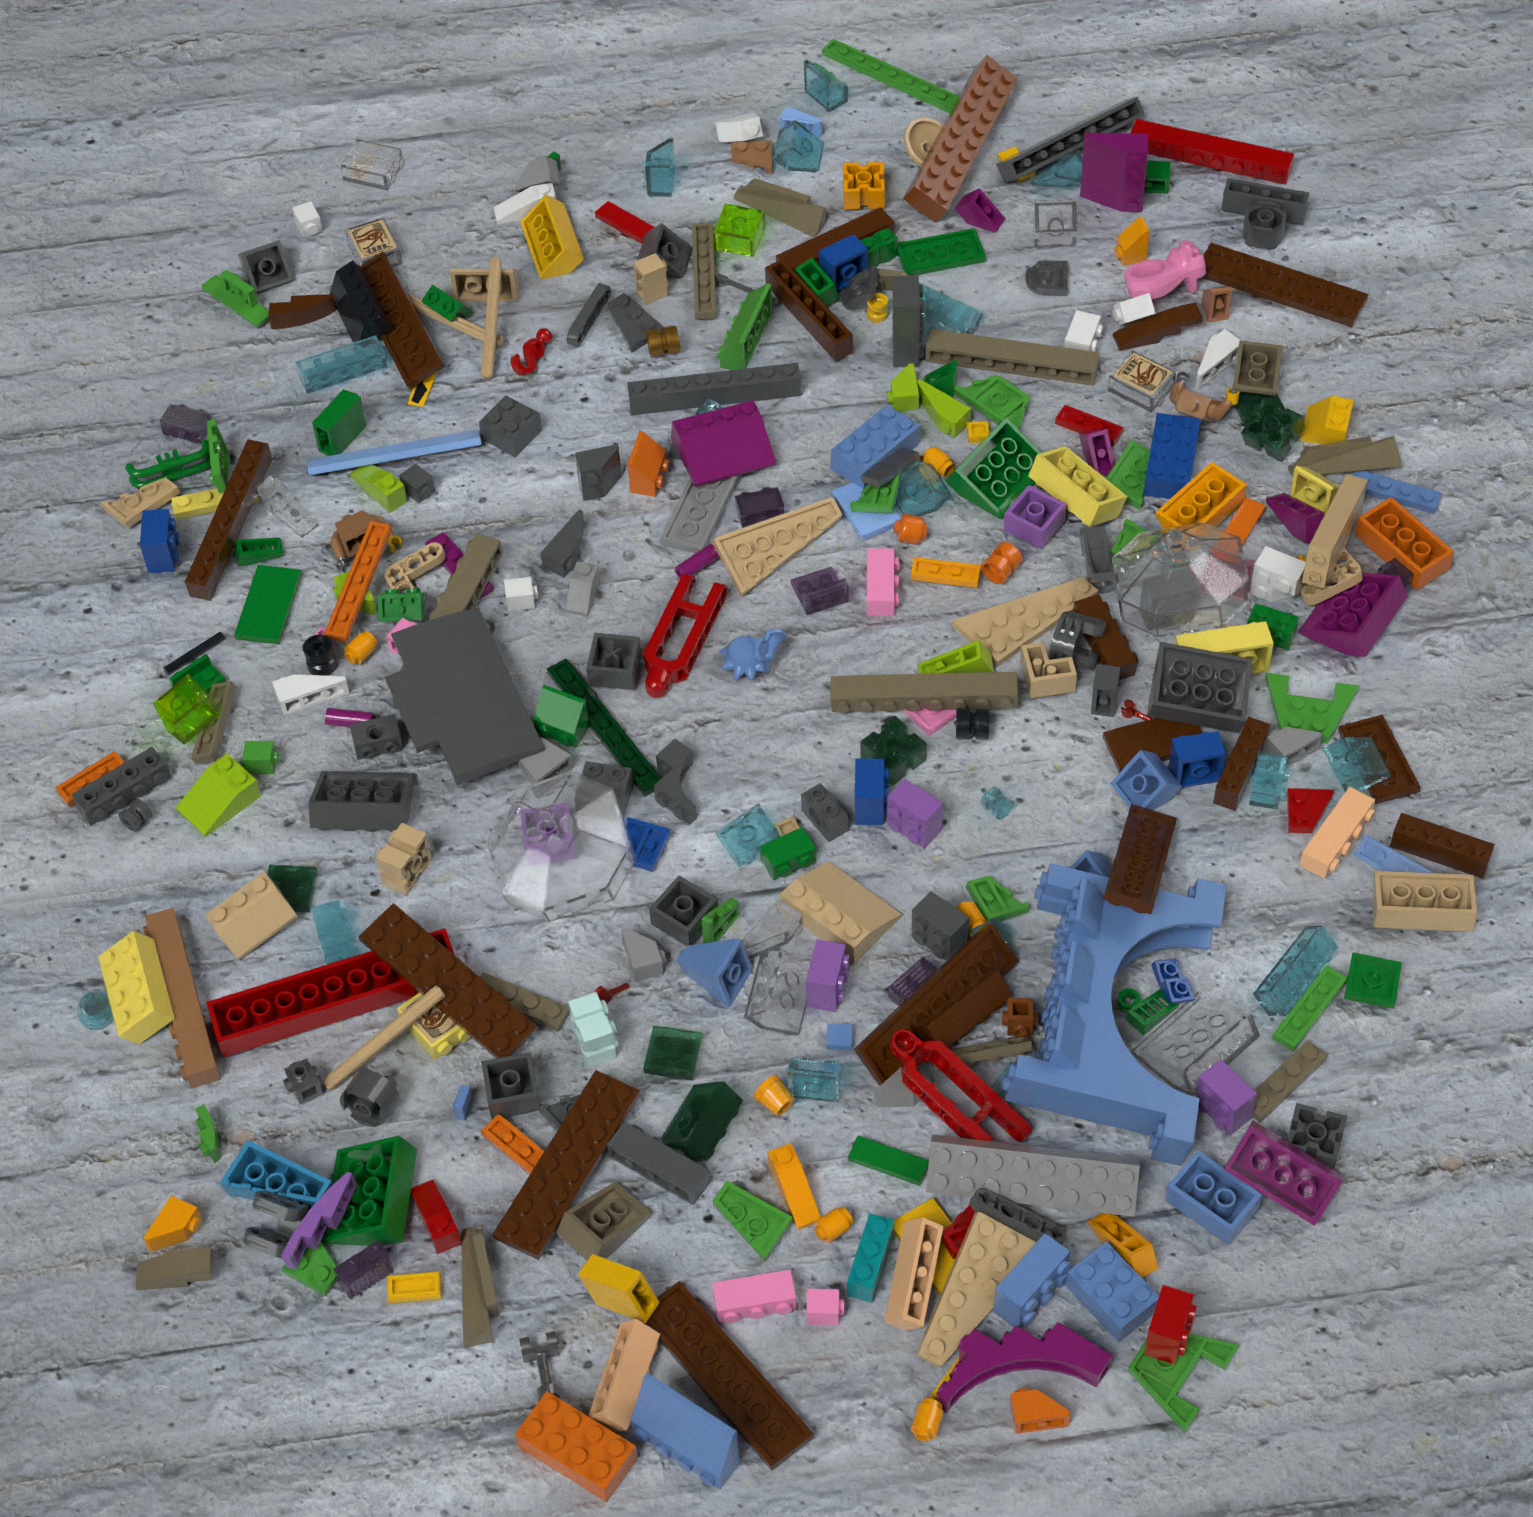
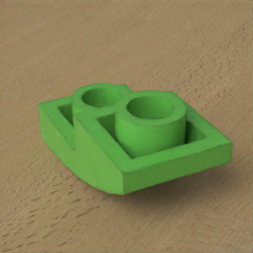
M203 1104L195 1109L198 1116L195 1122L200 1130L198 1134L201 1139L198 1146L205 1157L210 1155L213 1162L216 1163L219 1161L220 1154L218 1137L210 1114Z

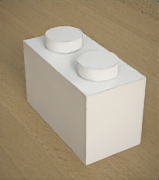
M1076 310L1065 338L1064 348L1095 352L1098 344L1096 339L1097 337L1101 338L1103 332V325H1100L1101 316Z

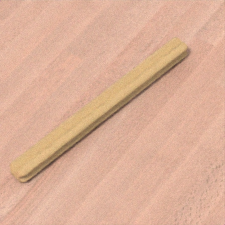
M500 258L490 259L481 376L484 379H491L493 377L502 270Z
M407 293L416 311L484 342L485 328L459 316H456L454 321L450 322L422 303V299ZM496 334L495 347L500 348L504 342L503 337Z
M438 986L430 989L323 1078V1084L329 1090L336 1088L445 997L442 989Z

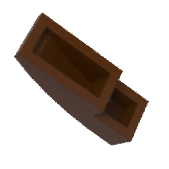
M333 294L291 296L290 302L269 303L268 316L271 329L301 326L336 312Z

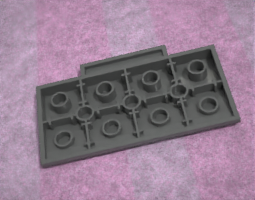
M479 607L438 617L391 634L405 669L385 677L389 690L417 753L439 745L457 786L520 761L523 758L545 751Z

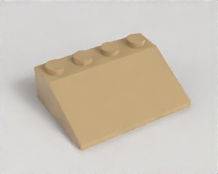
M829 861L796 878L780 894L781 910L821 940L846 944V954L850 955L849 960L854 964L902 917L900 912Z

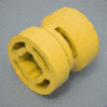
M875 293V297L867 301V318L871 322L881 323L888 317V299L884 294Z

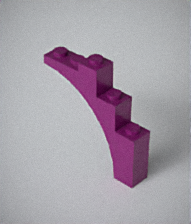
M1059 1322L1056 1323L1053 1329L1048 1328L1041 1340L1016 1325L1011 1333L1007 1331L1003 1335L1000 1343L995 1342L974 1328L970 1335L965 1334L958 1344L960 1361L955 1365L952 1371L953 1376L949 1382L944 1381L937 1391L938 1401L943 1405L942 1410L948 1412L960 1397L976 1385L995 1376L1024 1370L1059 1372L1079 1378L1097 1388L1111 1368L1113 1356Z

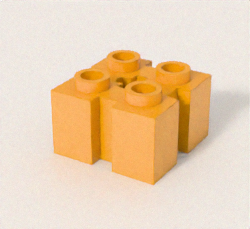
M859 162L843 163L844 210L860 209V206L868 205V209H877L879 207L885 209L884 162H867V166H859Z

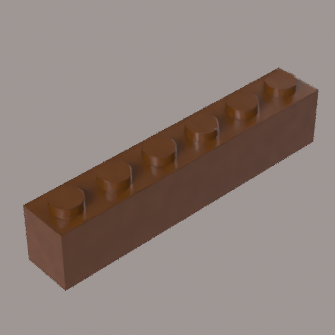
M879 207L776 255V262L783 259L794 272L795 268L810 258H813L819 265V250L853 234L861 240L866 237H872L876 232L883 229H890L894 233V221L882 207Z
M783 259L765 267L766 284H771L772 293L834 361L853 353V334Z

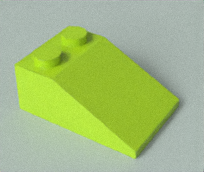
M226 753L205 770L176 806V810L204 837H207L261 797L257 780Z

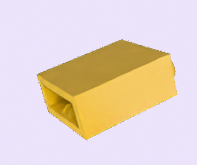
M595 1254L590 1256L578 1274L596 1305L629 1318L638 1319L642 1323L647 1322L660 1303L642 1272Z

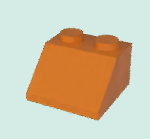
M642 431L638 433L628 461L630 493L656 497L658 489L663 487L664 472L667 473L669 470L670 460L667 459L666 450Z

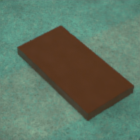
M1383 714L1339 726L1338 732L1372 798L1375 799V804L1420 792L1421 787Z
M1153 718L1105 731L1102 737L1120 773L1140 750L1156 753L1162 761H1166L1170 757L1172 738L1201 734L1202 731L1197 725Z

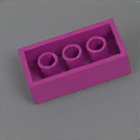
M1254 1120L1249 1125L1223 1169L1314 1226L1338 1190L1344 1177L1339 1172Z

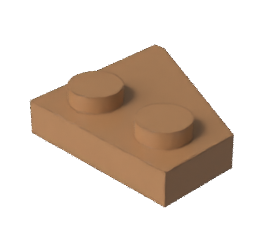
M772 140L731 142L732 162L740 165L744 164L753 169L759 166L765 168L766 173L773 174Z

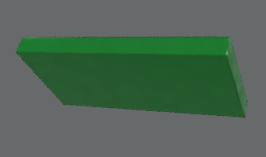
M975 228L897 243L899 261L903 272L909 276L986 262V255Z
M257 565L234 634L235 639L280 644L302 577L300 569Z

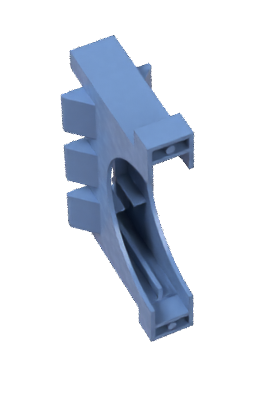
M1050 863L1047 872H1042L1040 884H1037L1034 899H1038V910L1061 915L1060 925L1057 924L1054 939H1057V943L1053 946L1051 959L1054 960L1053 970H1055V974L1051 977L1050 986L1046 988L1044 1001L1047 1002L1046 1008H1043L1040 1021L1044 1023L1042 1031L1045 1033V1038H1042L1035 1058L1018 1055L1015 1064L1010 1063L1008 1074L1005 1075L1002 1084V1090L1006 1091L1004 1101L1149 1135L1148 1148L1152 1149V1160L1181 1166L1194 1144L1199 1098L1187 1095L1164 1084L1151 1075L1133 1057L1124 1044L1114 1021L1111 1002L1112 984L1114 978L1121 970L1134 960L1148 953L1169 948H1196L1208 951L1210 949L1212 927L1220 928L1222 924L1226 885L1197 878L1194 886L1189 887L1187 896L1158 889L1152 914L1138 913L1132 908L1122 905L1115 906L1103 900L1109 877Z

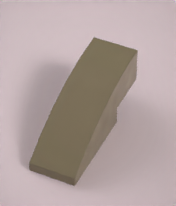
M211 1247L177 1251L137 1264L136 1290L189 1287V1282L213 1280L214 1254Z

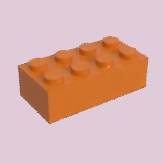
M1392 497L1358 517L1355 536L1416 590L1450 569L1454 551Z
M548 1391L545 1392L515 1433L517 1445L520 1449L605 1502H608L638 1459L634 1444Z

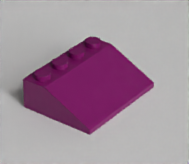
M1085 133L1080 197L1120 212H1142L1148 157V134Z
M754 400L672 421L671 440L694 487L776 465L762 416Z
M1363 573V579L1360 583L1318 603L1300 628L1299 633L1345 655L1366 657L1408 597L1400 575Z

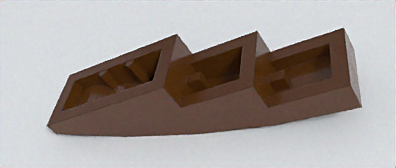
M1196 302L1185 304L1133 322L1114 332L1112 336L1119 351L1160 343V337L1181 333V327L1202 323V315Z

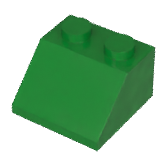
M543 685L533 717L534 728L537 734L543 738L556 740L562 745L577 748L589 729L586 700Z

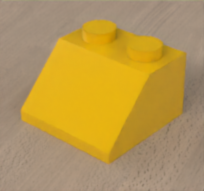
M1330 396L1308 406L1300 441L1319 445L1344 441L1354 400Z

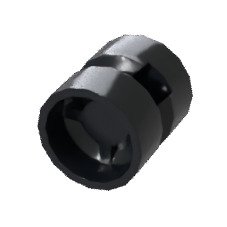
M319 634L305 640L303 652L310 674L331 675L337 667V661L330 638Z
M957 708L956 739H969L970 736H974L975 739L989 740L990 709H976L975 712H971L967 708ZM972 719H978V729H971Z

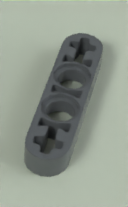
M597 284L567 334V344L577 347L581 345L610 297L611 288L609 285Z
M977 1189L970 1199V1206L975 1212L979 1211L1035 1242L1044 1233L1061 1245L1066 1239L1065 1231L1057 1224L987 1189ZM1001 1210L1007 1211L1011 1217L1006 1216ZM1024 1221L1032 1224L1034 1229L1028 1227Z

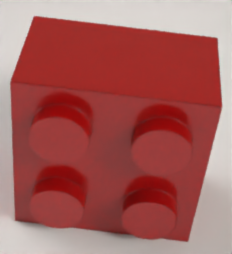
M1162 1285L1148 1330L1144 1355L1176 1365L1178 1355L1184 1356L1188 1335L1191 1333L1197 1306L1193 1305L1194 1294Z

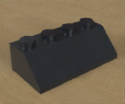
M352 260L337 270L329 294H333L335 307L356 350L359 352L392 330L393 327L366 273Z

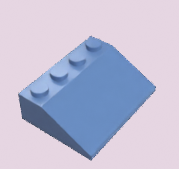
M646 1373L631 1418L634 1436L641 1442L646 1443L648 1441L654 1445L656 1451L662 1456H670L675 1459L683 1470L687 1472L693 1471L698 1474L704 1484L710 1487L714 1485L721 1490L740 1464L737 1431L649 1373Z

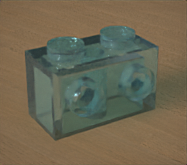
M1258 753L1249 805L1277 810L1279 801L1284 802L1286 787H1282V782L1288 781L1290 768H1285L1287 758Z

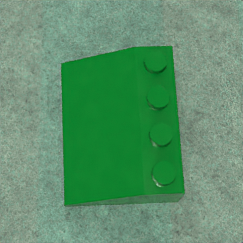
M1006 417L958 465L945 481L959 496L1001 519L1025 488L1035 483L1028 475L1037 454L1042 452Z
M395 1136L337 1150L332 1178L333 1184L345 1173L350 1172L356 1180L357 1187L337 1230L327 1227L322 1237V1243L385 1246L403 1242L417 1149L401 1136Z

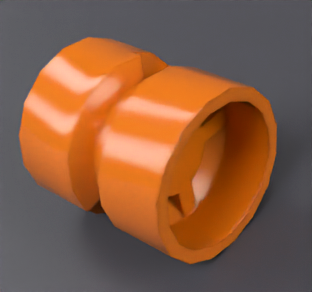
M1000 542L992 554L982 563V573L991 582L1003 584L1012 574V571L1022 562L1023 557L1014 545L1008 542Z

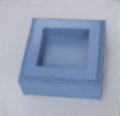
M828 1023L827 1050L852 1051L853 1024Z
M460 1086L453 1104L456 1119L463 1121L466 1119L473 1100L471 1089L468 1086Z

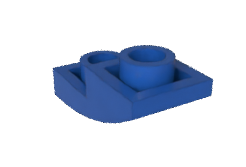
M1177 958L1158 960L1152 963L1151 966L1159 987L1170 1004L1194 1000L1188 977L1182 976Z

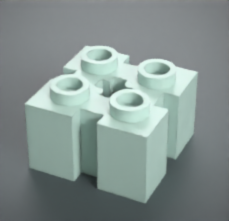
M597 992L568 1001L572 1029L580 1044L587 1066L591 1067L616 1058L615 1048L619 1047L616 1038L617 1030L613 1020L609 1021L607 1014L609 1012L605 1000L600 1001Z

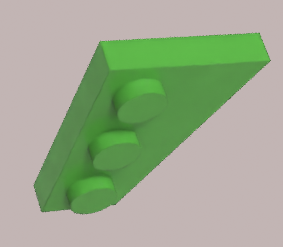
M213 419L207 421L211 465L209 476L212 485H216L218 492L223 493L228 484L230 453L216 420Z
M1131 440L1106 479L1127 495L1126 503L1140 510L1150 449Z

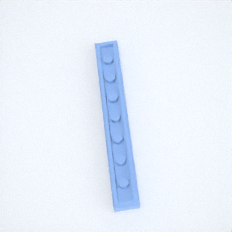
M473 430L307 460L309 475L479 446L481 445L479 431Z

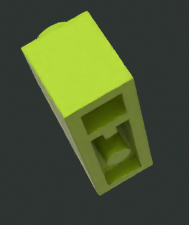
M918 379L919 401L936 427L943 433L956 438L966 428L967 422H971V408L923 380Z
M366 465L350 473V477L389 513L407 502L404 484L391 472L374 465Z
M980 640L918 663L919 674L994 672L992 654Z

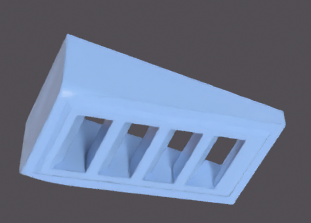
M787 106L780 115V129L787 132L821 137L822 119Z

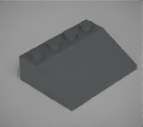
M1160 642L1149 695L1147 716L1239 733L1246 722L1252 659Z
M321 771L308 802L310 828H318L319 830L341 829L343 831L364 829L368 832L388 830L392 832L397 830L401 823L407 825L415 773Z

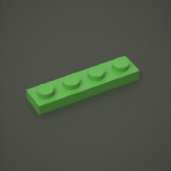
M1326 965L1273 1033L1272 1039L1294 1052L1347 983L1348 978Z

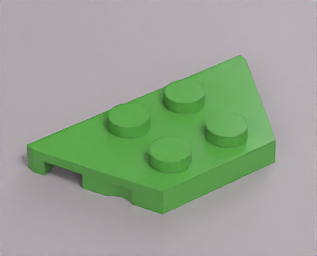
M999 375L990 376L984 380L972 381V385L961 388L960 385L955 386L953 393L997 424L1007 417L1019 430L1030 400L1029 395Z

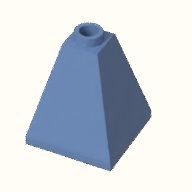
M740 939L687 945L686 949L682 950L677 958V963L681 966L683 973L728 1007H731L753 970Z

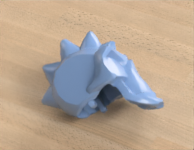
M772 629L766 632L763 639L759 637L751 638L750 635L734 638L728 646L720 650V654L725 658L722 669L733 670L735 680L744 674L750 680H753L757 671L770 672L769 665L780 644L786 639L787 634L782 629Z

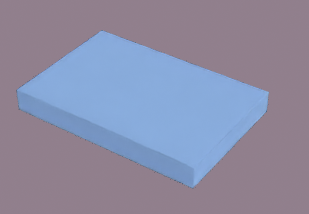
M854 483L832 490V497L862 541L894 528L896 519L900 520V516L895 509L893 513L851 512L850 503L852 501L856 502L862 496L861 491L863 490Z

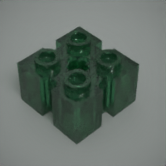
M1264 398L1255 411L1257 415L1256 420L1250 418L1241 434L1246 445L1258 451L1264 447L1268 456L1283 462L1291 450V439L1297 441L1306 426L1301 414L1288 408L1285 412H1282L1280 404Z
M894 716L881 726L880 734L874 731L860 741V758L884 759V768H889V784L893 786L906 776V769L908 767L914 770L927 760V743L915 733L909 735L908 727Z

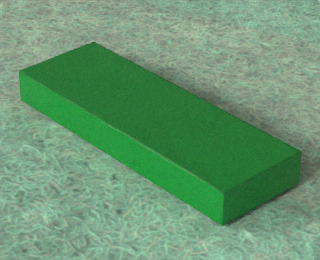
M858 1135L848 1155V1161L918 1186L921 1185L929 1164V1160Z

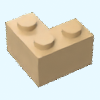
M1044 642L1021 645L1020 664L1030 698L1076 691L1077 673L1072 657L1049 660Z

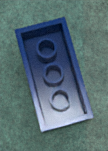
M1157 413L1145 478L1144 496L1171 499L1191 481L1201 418Z

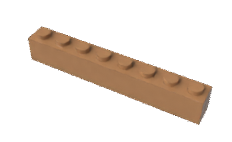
M174 908L146 915L147 925L143 926V930L146 936L154 939L175 1017L172 1020L173 1024L169 1025L172 1039H177L178 1045H174L177 1059H182L184 1064L179 1066L183 1081L188 1079L191 1088L221 1080Z

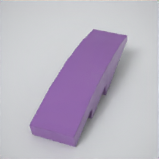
M345 1173L308 1211L281 1255L286 1267L296 1270L307 1247L317 1250L327 1227L337 1230L357 1187L352 1173Z

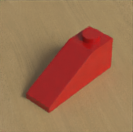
M432 1179L411 1188V1196L436 1253L440 1254L461 1245L458 1229L434 1180Z

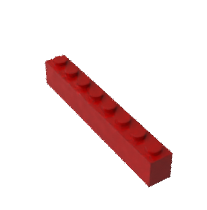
M1136 119L1130 132L1148 134V154L1280 184H1287L1293 166L1294 153Z

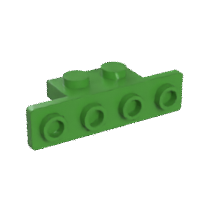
M226 269L220 274L221 277L214 275L202 284L204 291L255 327H259L269 320V311L258 304L257 291L254 286L241 280L237 274H233Z

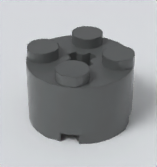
M1271 201L1256 202V205L1247 207L1242 231L1245 244L1250 247L1276 249L1284 238L1287 219L1285 210L1283 212L1280 209V205Z
M362 1067L342 1093L340 1104L344 1110L348 1108L352 1112L350 1117L363 1125L376 1127L378 1123L383 1125L399 1101V1093L396 1089L397 1082L390 1076H382L373 1072L368 1067Z

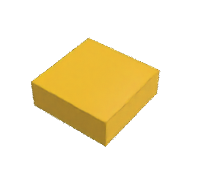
M988 421L967 422L968 444L980 443L990 433Z

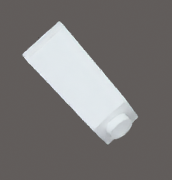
M553 183L531 186L495 206L494 212L497 224L521 221L545 194L556 199Z
M1225 329L1219 334L1213 335L1209 341L1197 372L1195 386L1197 390H1200L1237 361L1240 339Z
M294 674L272 682L275 696L284 716L349 694L345 676Z

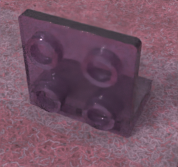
M832 567L791 579V586L806 615L849 602V585L845 578L841 580L837 578Z

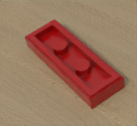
M607 201L595 211L597 219L641 244L645 234L655 228L610 201Z
M1064 405L1055 418V424L1079 434L1099 428L1107 429L1110 444L1113 447L1122 435L1124 428L1068 405Z

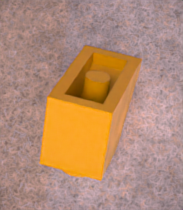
M1142 216L1138 217L1117 237L1114 254L1123 266L1147 260L1150 230Z
M170 1196L143 1237L148 1250L153 1252L188 1241L191 1235L196 1233L201 1226L202 1218L198 1208Z

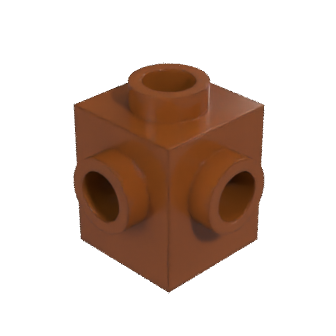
M1008 998L1007 1011L1002 1010V1026H1007V1035H1014L1016 1037L1032 1036L1033 1026H1038V1011H1033V998Z

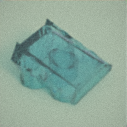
M756 804L716 832V836L738 867L752 863L755 856L760 853L761 845L780 837L777 827L775 828L760 804Z

